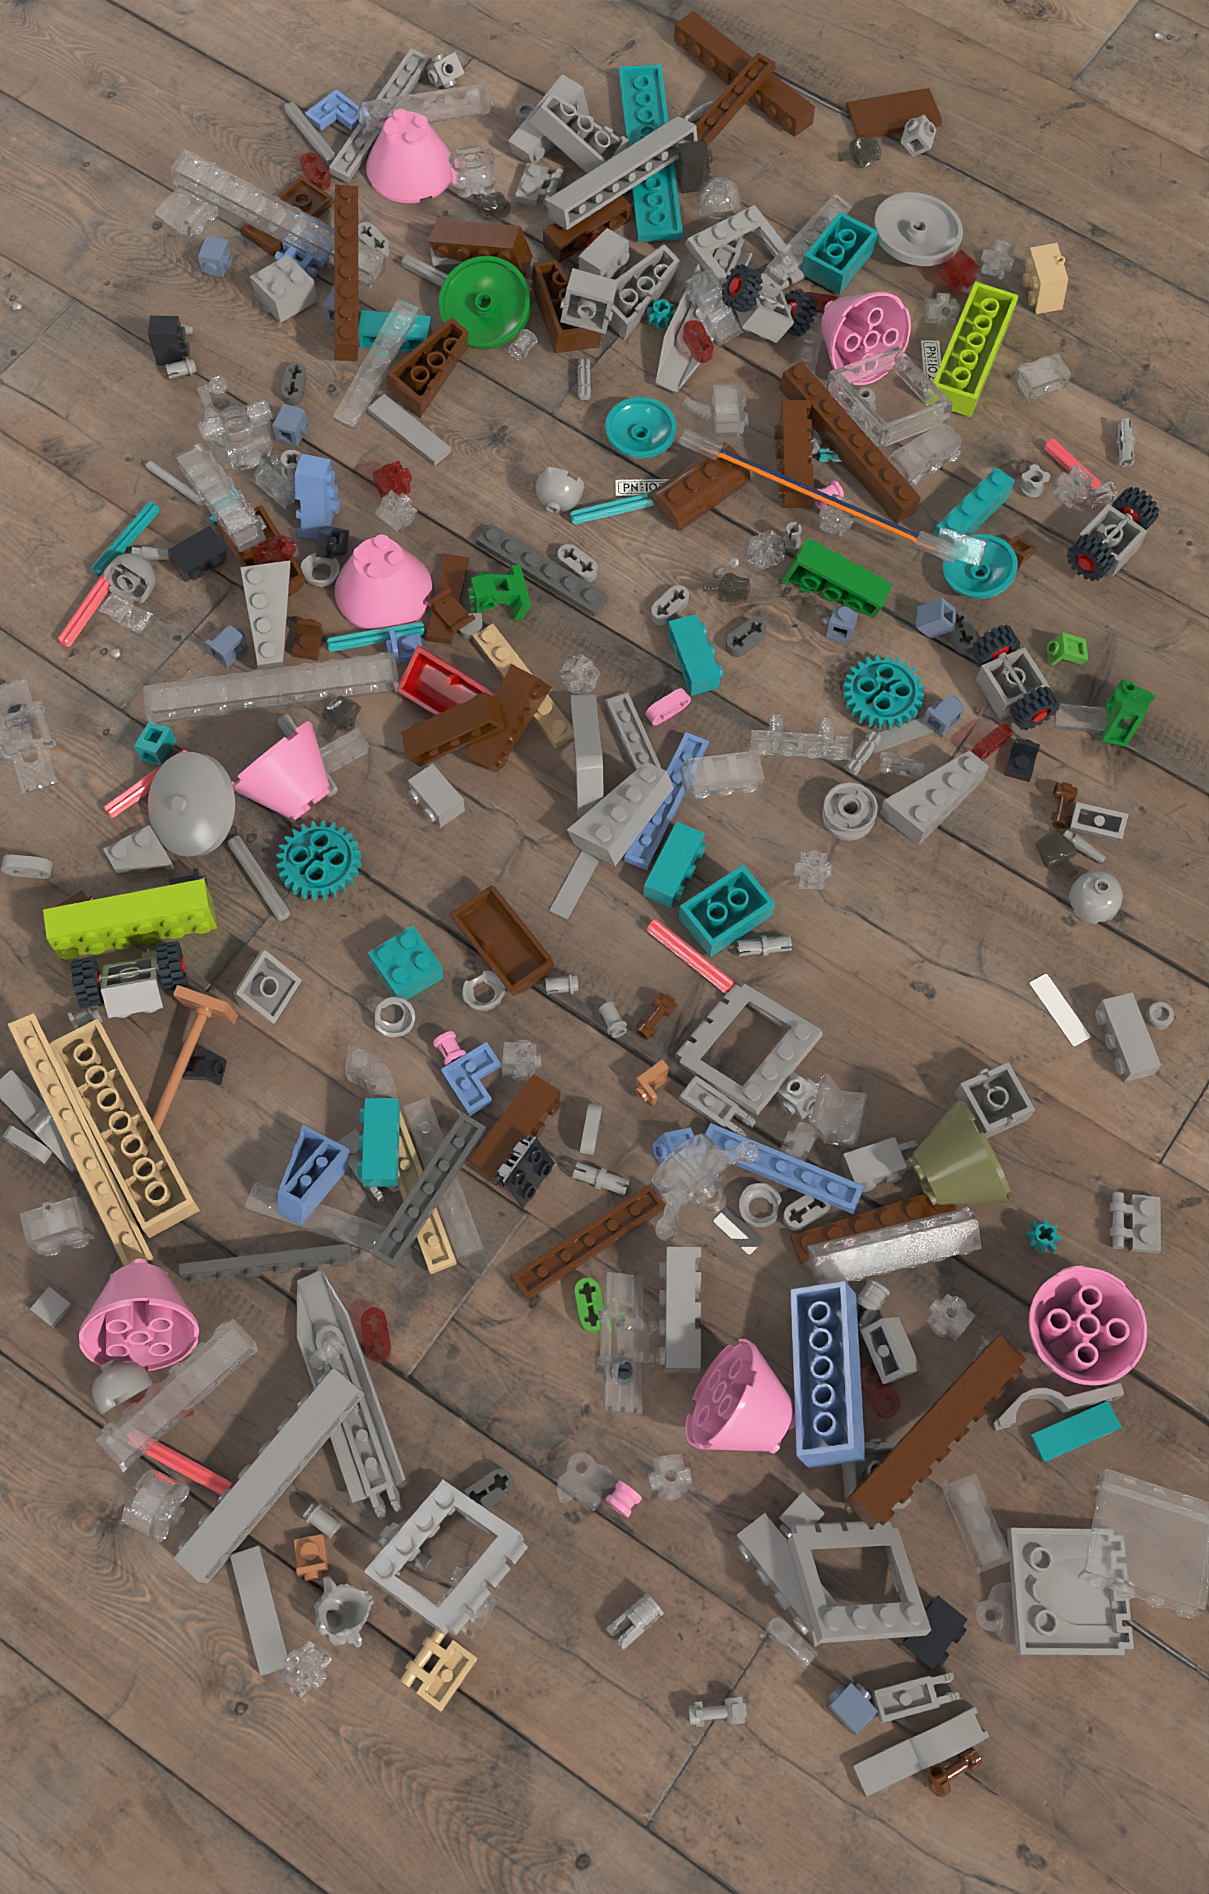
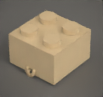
M1058 243L1031 247L1029 257L1025 259L1026 273L1023 274L1024 288H1028V302L1030 306L1033 305L1035 314L1063 309L1068 276L1064 266L1065 257L1061 256Z

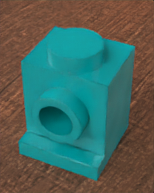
M148 722L134 747L141 761L160 766L165 763L164 760L176 739L168 726Z

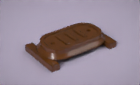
M448 587L428 600L427 604L430 607L434 605L436 612L452 627L451 631L455 633L476 618L473 614L469 616L462 605L453 596L449 595L452 593V590Z

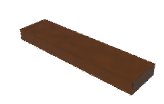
M444 555L436 595L449 587L452 590V593L449 595L453 596L459 603L461 602L469 557ZM433 605L426 636L427 641L452 644L454 634L451 631L452 627L436 612Z

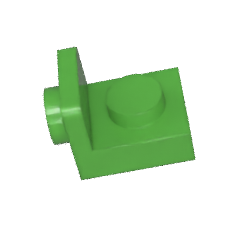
M1062 632L1047 644L1050 665H1055L1062 659L1080 665L1088 661L1086 639Z

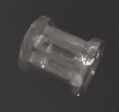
M522 329L518 333V339L515 343L510 344L509 353L517 360L525 361L530 348L535 347L538 343L537 337L531 331Z
M1106 481L1104 485L1098 487H1087L1085 492L1087 503L1090 507L1095 508L1099 503L1106 501L1114 502L1117 498V488L1113 481Z

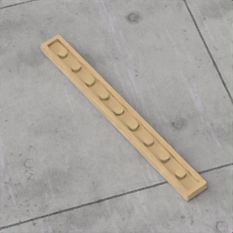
M33 1013L9 1023L8 1029L123 1266L130 1265L135 1259H144L147 1262L152 1261V1254L35 1014Z

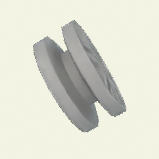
M849 782L837 785L825 797L822 811V820L825 828L831 835L842 840L852 841L864 837L874 826L878 809L876 798L868 788L861 784ZM846 809H851V810H853L855 813H854V814H848V813H846L844 810H846Z

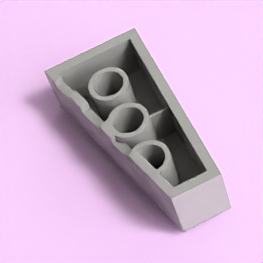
M563 74L508 140L512 154L526 163L536 164L555 146L550 139L529 122L535 111L550 93L576 107L578 113L582 115L589 114L583 86Z
M553 93L546 97L529 120L587 173L619 154L629 141L624 136L619 138L612 133L613 130L606 125L603 128L593 122L594 118L588 114L582 115L578 113L576 107Z
M665 244L615 279L618 281L612 308V319L608 324L624 341L646 315L647 307L653 306V301L658 300L676 277L679 259Z
M290 561L240 567L258 672L282 669L287 622Z
M969 750L885 799L880 815L919 846L984 780L989 766Z
M648 762L640 766L567 829L574 846L616 866L673 790V785L667 771Z
M667 1247L664 1262H659V1279H664V1290H659V1307H664V1318H659V1336H665V1347H659V1365H665V1373H699L701 1369V1327H699L701 1320V1300L699 1299L701 1272L698 1270L701 1247Z
M764 1513L737 1534L739 1542L737 1549L746 1562L750 1560L757 1568L755 1572L765 1586L769 1584L775 1593L774 1597L784 1610H788L800 1632L807 1636L814 1647H817L820 1643H817L789 1542ZM821 1584L827 1607H838L839 1605Z

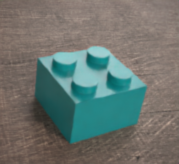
M413 925L368 952L372 968L390 994L402 997L406 1001L444 978L441 964Z

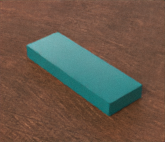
M1106 1401L1031 1434L1030 1438L1042 1463H1045L1117 1431L1122 1427L1109 1401Z

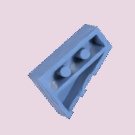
M301 454L295 471L296 499L300 500L301 510L296 511V518L301 519L300 526L297 529V537L317 541L318 533L326 525L331 526L334 514L339 513L338 486L334 482L335 471L332 470L330 459Z
M302 1124L297 1144L294 1146L292 1158L278 1190L277 1213L301 1226L348 1170L349 1149Z

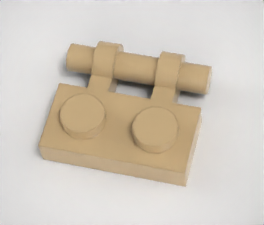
M435 1629L430 1638L427 1636L422 1642L424 1646L416 1658L408 1662L405 1667L407 1670L400 1681L410 1687L416 1677L423 1681V1684L416 1693L442 1712L478 1658L454 1640L446 1650L443 1649L439 1644L445 1636ZM434 1653L440 1659L429 1674L423 1670V1667Z

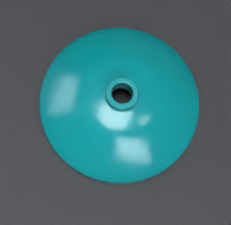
M633 397L621 401L611 409L606 419L605 431L610 444L620 453L633 458H649L661 454L671 446L676 436V420L671 410L663 403L652 398Z
M988 534L971 535L956 542L946 553L943 562L944 578L949 587L959 595L972 599L990 598L1005 591L1014 581L1018 566L1017 557L1013 548L999 537Z

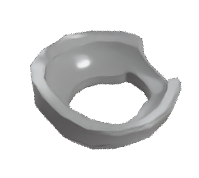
M316 553L307 556L300 566L305 580L309 584L318 587L330 585L337 579L340 573V564L336 558L316 557ZM319 564L330 566L331 573L326 580H316L312 577L313 570Z
M483 971V974L464 982L462 995L464 1002L471 1008L478 1011H488L500 1004L505 995L506 987L494 972ZM481 982L491 986L495 992L493 999L487 1003L478 1002L474 997L473 987Z
M391 996L384 999L376 1007L375 1028L384 1036L390 1038L400 1037L410 1032L414 1026V1009L404 998ZM396 1004L403 1009L404 1013L399 1021L388 1022L380 1018L381 1009Z
M766 1183L751 1184L747 1186L739 1198L741 1216L747 1224L754 1227H767L777 1220L781 1197L772 1186ZM755 1198L765 1199L773 1205L771 1216L763 1218L754 1217L749 1211L750 1202Z

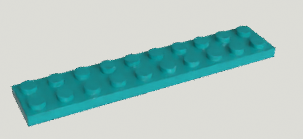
M662 64L619 67L618 74L625 136L629 139L627 148L669 122ZM673 161L632 188L638 242L682 239L683 232Z

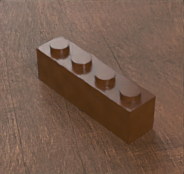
M621 195L568 230L556 223L551 224L543 230V246L561 263L589 246L607 228L614 231L629 222L631 204Z
M486 692L480 693L464 703L456 704L451 709L435 714L430 719L416 723L411 728L402 731L405 756L407 760L421 767L505 728L500 701Z
M533 1074L468 1159L469 1167L497 1186V1183L494 1181L497 1177L495 1173L503 1163L508 1165L505 1162L506 1158L515 1161L510 1156V1152L513 1151L520 1138H525L526 1135L531 1138L533 1136L538 1137L546 1126L544 1122L548 1116H554L561 1107L560 1091Z

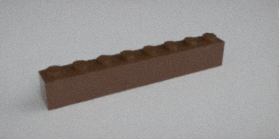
M694 11L675 23L674 41L677 45L685 49L692 57L699 60L707 69L714 72L722 81L729 85L753 59V57ZM773 73L769 75L749 98V101L794 137L813 124L815 106Z
M335 184L334 360L357 362L359 346L358 186Z
M800 361L784 371L779 386L781 392L788 400H811L809 419H812L813 429L832 451L838 455L839 459L891 519L898 524L914 514L921 497L808 367Z
M1002 1334L993 1339L844 1502L870 1528L878 1523L882 1526L886 1524L895 1514L892 1508L897 1502L902 1505L914 1493L911 1487L915 1482L918 1481L921 1484L933 1472L930 1466L936 1460L940 1463L951 1452L948 1446L952 1441L955 1440L958 1443L969 1432L966 1426L971 1420L977 1422L987 1412L984 1406L989 1400L994 1403L1005 1392L1002 1386L1007 1381L1012 1383L1023 1372L1020 1366L1026 1361V1358Z

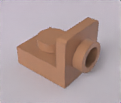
M663 1059L636 1078V1094L643 1102L648 1101L651 1106L657 1102V1094L651 1087L657 1089L667 1080L669 1067Z
M319 1534L294 1539L297 1576L304 1577L305 1581L323 1578L322 1573L330 1571L325 1535Z

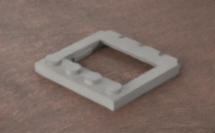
M755 205L689 237L685 242L686 247L720 291L725 288L722 285L723 282H727V274L710 251L716 248L720 249L728 242L743 237L745 233L755 230L774 257L778 258L781 262L780 265L761 274L763 283L782 291L789 287V285L804 279L801 263Z
M734 984L722 998L727 1005L719 1001L706 1017L711 1024L702 1021L690 1036V1039L695 1043L693 1044L686 1040L675 1053V1056L680 1060L679 1063L683 1069L699 1077L716 1090L758 1115L823 1034L822 1030L748 985L744 984L740 987ZM748 1004L758 1010L765 1018L780 1027H786L789 1031L742 1087L700 1059L744 1006Z
M442 1480L364 1570V1574L369 1580L444 1636L448 1631L457 1635L470 1619L465 1610L468 1609L475 1613L491 1594L485 1586L489 1585L495 1589L510 1571V1567L505 1563L506 1560L514 1565L528 1547L523 1542L524 1538L519 1531ZM456 1510L465 1516L469 1523L488 1536L491 1534L496 1539L443 1603L437 1607L413 1587L398 1578L400 1576L399 1571L407 1561H412L420 1552L419 1547L425 1540L435 1535L440 1529L439 1524L447 1515H452Z
M890 1520L883 1526L878 1523L871 1528L864 1521L843 1522L842 1526L840 1522L817 1523L815 1526L812 1523L793 1524L791 1526L792 1534L788 1538V1542L817 1643L926 1636L931 1631L899 1530L892 1527ZM884 1546L889 1560V1570L902 1602L827 1607L811 1550Z

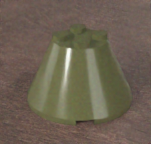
M962 1099L953 1103L914 1151L913 1156L908 1158V1161L913 1171L917 1173L921 1180L919 1182L920 1186L932 1205L1008 1203L1013 1200V1197H1009L1006 1194L1011 1190L1004 1172L983 1132L979 1134L974 1123L976 1119Z

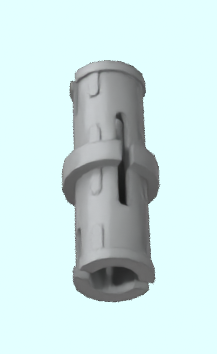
M1122 418L1117 421L1118 439L1116 440V447L1119 449V465L1130 467L1135 463L1133 451L1135 438L1132 435V420Z
M790 934L776 937L762 935L760 938L737 940L739 957L755 954L768 956L769 953L792 951L790 947L792 946Z
M579 1161L577 1162L576 1170L574 1169L572 1176L573 1179L576 1178L593 1184L599 1190L604 1188L625 1196L630 1179L608 1173L605 1168L600 1170L582 1164Z

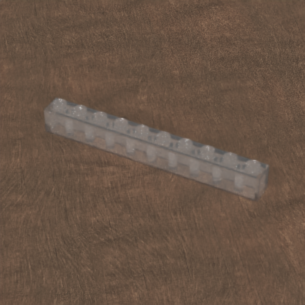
M186 149L182 151L170 167L172 184L289 246L321 260L323 264L334 269V228L322 222L319 218L303 212L298 207L282 201L279 197L263 191L260 187L246 182L238 175L231 174L217 164H213ZM358 240V282L372 289L385 270L386 255Z
M382 652L365 657L354 656L350 659L342 660L330 659L319 663L307 662L297 666H279L267 670L255 669L244 673L232 672L222 676H204L192 680L180 679L169 683L157 682L143 686V694L148 721L153 724L397 692L399 680L395 653Z

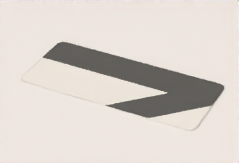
M726 1207L714 1219V1223L748 1255L764 1241L730 1207Z

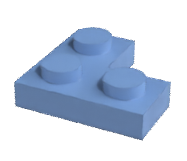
M336 89L305 112V117L320 131L336 119L350 130H354L367 112Z
M487 1042L440 1069L441 1074L468 1116L473 1115L492 1103V1098L480 1082V1079L501 1068V1063Z

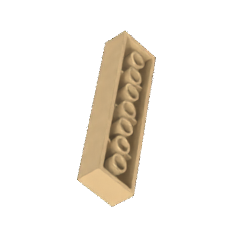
M97 1018L49 1043L93 1134L146 1235L151 1238L199 1212L200 1210L100 1020ZM149 1128L154 1137L146 1146L144 1141Z

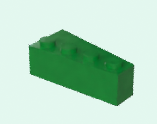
M809 538L804 541L791 560L781 581L782 584L788 586L790 582L801 586L800 590L806 593L812 590L823 594L824 600L844 602V607H849L853 611L872 618L883 608L893 586L883 577L869 572L863 566L847 560L841 554L833 552L822 546L819 542Z

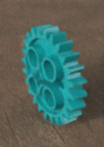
M876 655L874 661L866 657L865 664L858 661L856 668L851 667L849 675H846L842 689L844 692L843 700L847 701L846 709H853L851 717L859 715V723L861 724L865 720L868 721V728H871L873 724H877L878 731L881 730L882 725H886L888 731H891L892 724H895L900 729L902 721L909 724L911 717L916 718L925 696L922 693L924 684H919L921 676H914L915 668L906 669L907 661L900 665L898 664L899 657H896L892 662L889 655H886L884 660H881L879 655ZM878 706L885 707L886 709H880Z
M325 820L322 821L320 827H317L314 821L311 822V828L301 824V832L292 829L294 837L285 836L287 845H279L282 853L276 855L278 862H280L276 866L280 872V879L285 881L286 889L292 887L293 895L301 892L303 900L309 894L312 895L313 902H316L318 895H322L324 901H327L328 894H332L336 899L337 890L346 893L345 884L353 886L354 881L352 877H359V871L356 868H362L361 860H359L362 856L361 851L357 850L359 849L358 842L353 841L352 833L346 835L345 827H341L337 831L335 822L330 827H326ZM320 842H327L323 847L316 846ZM306 857L305 861L296 862L297 858ZM335 860H343L339 865L332 864ZM315 875L323 876L319 880H311Z

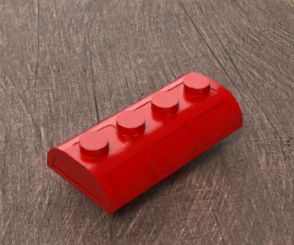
M419 645L416 647L397 688L400 694L434 715L443 713L456 704L464 703L480 693L486 692L492 697L496 695L489 688Z

